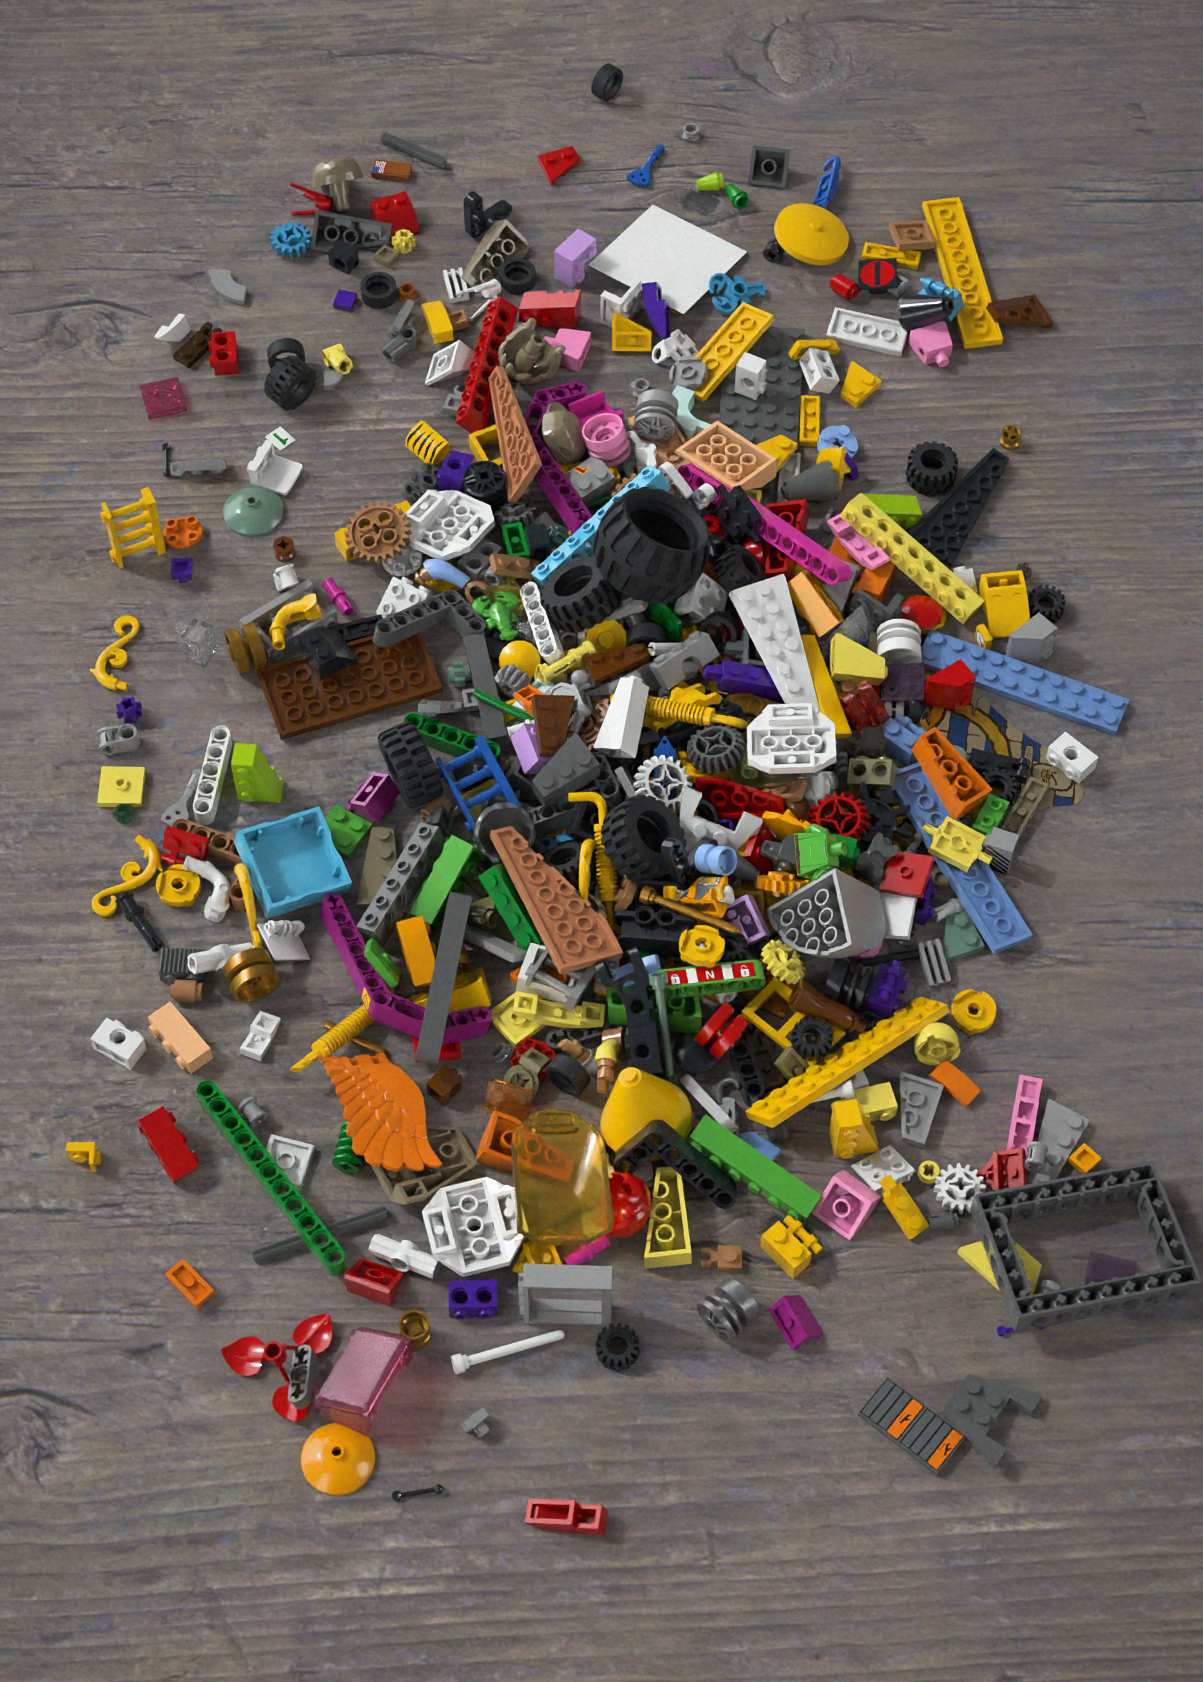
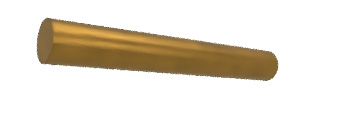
M327 1020L323 1028L330 1031L337 1024ZM359 1035L350 1040L375 1054H385L387 1052L386 1048Z

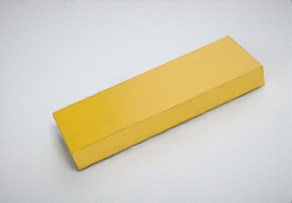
M865 242L861 260L897 258V267L918 270L921 252L914 250L899 251L897 247Z
M801 395L799 446L817 447L820 436V396Z

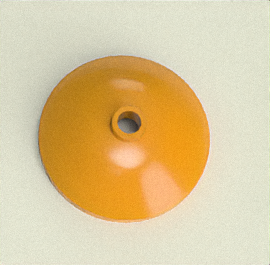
M343 1422L331 1423L320 1427L307 1439L301 1454V1466L305 1478L316 1490L328 1495H345L358 1490L370 1478L375 1466V1450L368 1435L359 1427ZM335 1450H340L341 1454L339 1456H334L333 1452Z

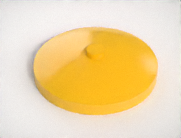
M798 203L785 207L779 213L774 225L775 236L781 247L794 258L808 264L829 265L835 263L843 257L849 244L847 229L840 219L830 211L813 204Z

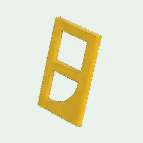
M774 977L742 1010L741 1014L786 1049L792 1045L786 1038L793 1031L795 1024L799 1023L800 1019H805L809 1015L796 1012L777 1032L755 1014L774 992L789 1002L792 989ZM826 1021L825 1026L829 1024L831 1026L830 1031L833 1030L832 1049L845 1036L846 1032ZM817 1035V1044H819L821 1040ZM806 1056L804 1061L810 1067L817 1065L820 1060L817 1061L816 1057H814L813 1061H809V1057Z

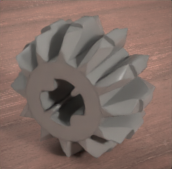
M506 664L497 672L494 678L499 691L511 699H514L513 693L526 687L531 681L530 677L527 676V672H523L521 667L517 668L514 664Z

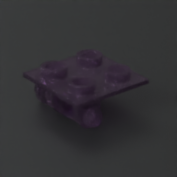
M924 663L885 665L888 667L887 678L882 681L881 702L924 700Z
M1090 1251L1084 1285L1089 1284L1091 1281L1097 1283L1112 1280V1277L1134 1276L1137 1262Z

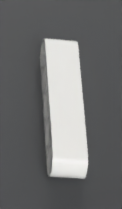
M528 582L520 590L522 601L539 653L548 665H552L554 662L565 657L556 627L541 606V590L536 583Z
M223 725L216 726L211 731L193 802L195 819L201 825L211 824L215 819L232 749L230 731Z

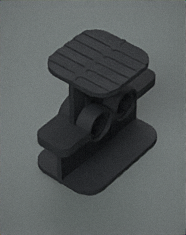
M640 881L638 883L639 893L636 911L617 910L615 912V922L617 925L622 926L620 936L617 939L623 951L622 956L629 958L626 950L636 946L640 951L663 957V960L670 957H681L679 951L680 936L685 930L694 929V926L698 925V920L686 915H680V913L656 903L654 905L639 902V896L646 885L654 888L658 895L662 897L664 886H676L677 890L683 891L682 887L675 882Z

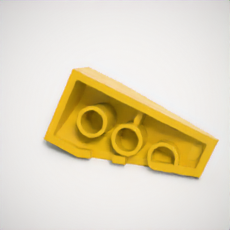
M483 967L455 977L456 981L454 982L449 1012L478 1006L486 1008L491 1006V995ZM420 992L406 1000L426 1008L428 994L427 992Z

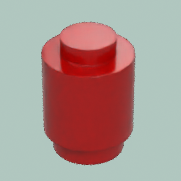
M834 275L829 284L834 293L846 300L854 299L859 292L858 283L844 275Z

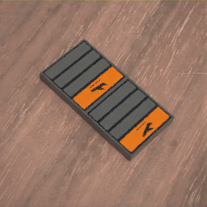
M888 1376L858 1412L860 1418L936 1476L966 1439V1436L963 1437L954 1426Z

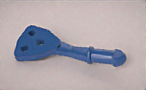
M662 144L657 145L645 165L628 174L626 180L635 185L647 187L650 182L649 171L651 165L658 160L665 147Z

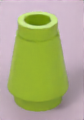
M715 172L696 180L698 191H720L721 188H724L722 173Z

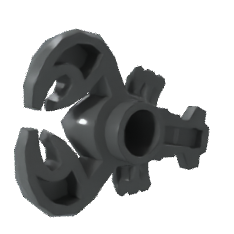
M422 463L421 468L424 469L422 474L420 475L417 472L412 474L411 478L414 482H409L403 485L401 494L404 499L415 504L427 490H437V492H440L439 481H436L435 478L438 467H435L434 464Z

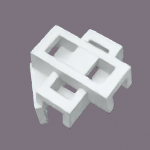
M678 329L670 334L671 337L663 339L653 348L652 360L654 363L660 364L671 356L676 365L683 358L695 357L699 351L695 348L696 344ZM661 349V356L657 359V351Z

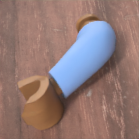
M435 558L423 562L424 567L420 569L421 572L414 574L422 586L426 585V581L430 582L434 579L435 581L445 580L461 589L464 588L465 596L470 604L475 600L471 593L474 586L480 587L485 594H491V589L486 582L482 580L471 581V578L441 559Z

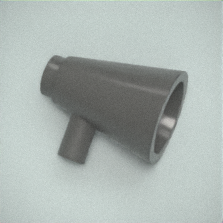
M736 852V868L732 874L728 875L734 877L730 884L733 890H738L742 880L754 883L760 873L755 866L738 852Z

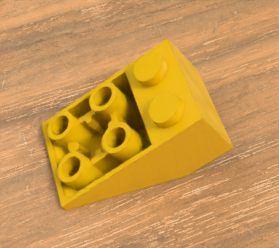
M1022 570L981 574L978 590L980 597L985 600L982 606L988 631L993 639L1007 638L1030 620L1027 589Z

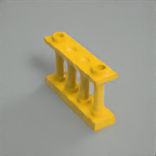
M149 487L141 489L142 498L139 499V502L109 512L106 503H101L103 512L100 513L103 524H106L112 548L109 554L112 562H117L120 569L124 568L122 557L151 547L156 549L158 555L166 553L156 502ZM143 509L141 515L116 524L113 523V519ZM146 522L143 528L118 537L116 536L118 531ZM146 535L150 536L148 540L119 549L120 544Z

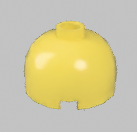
M930 1023L915 1036V1055H917V1059L926 1065L936 1066L943 1060L952 1062L960 1053L958 1035L951 1026L945 1023Z

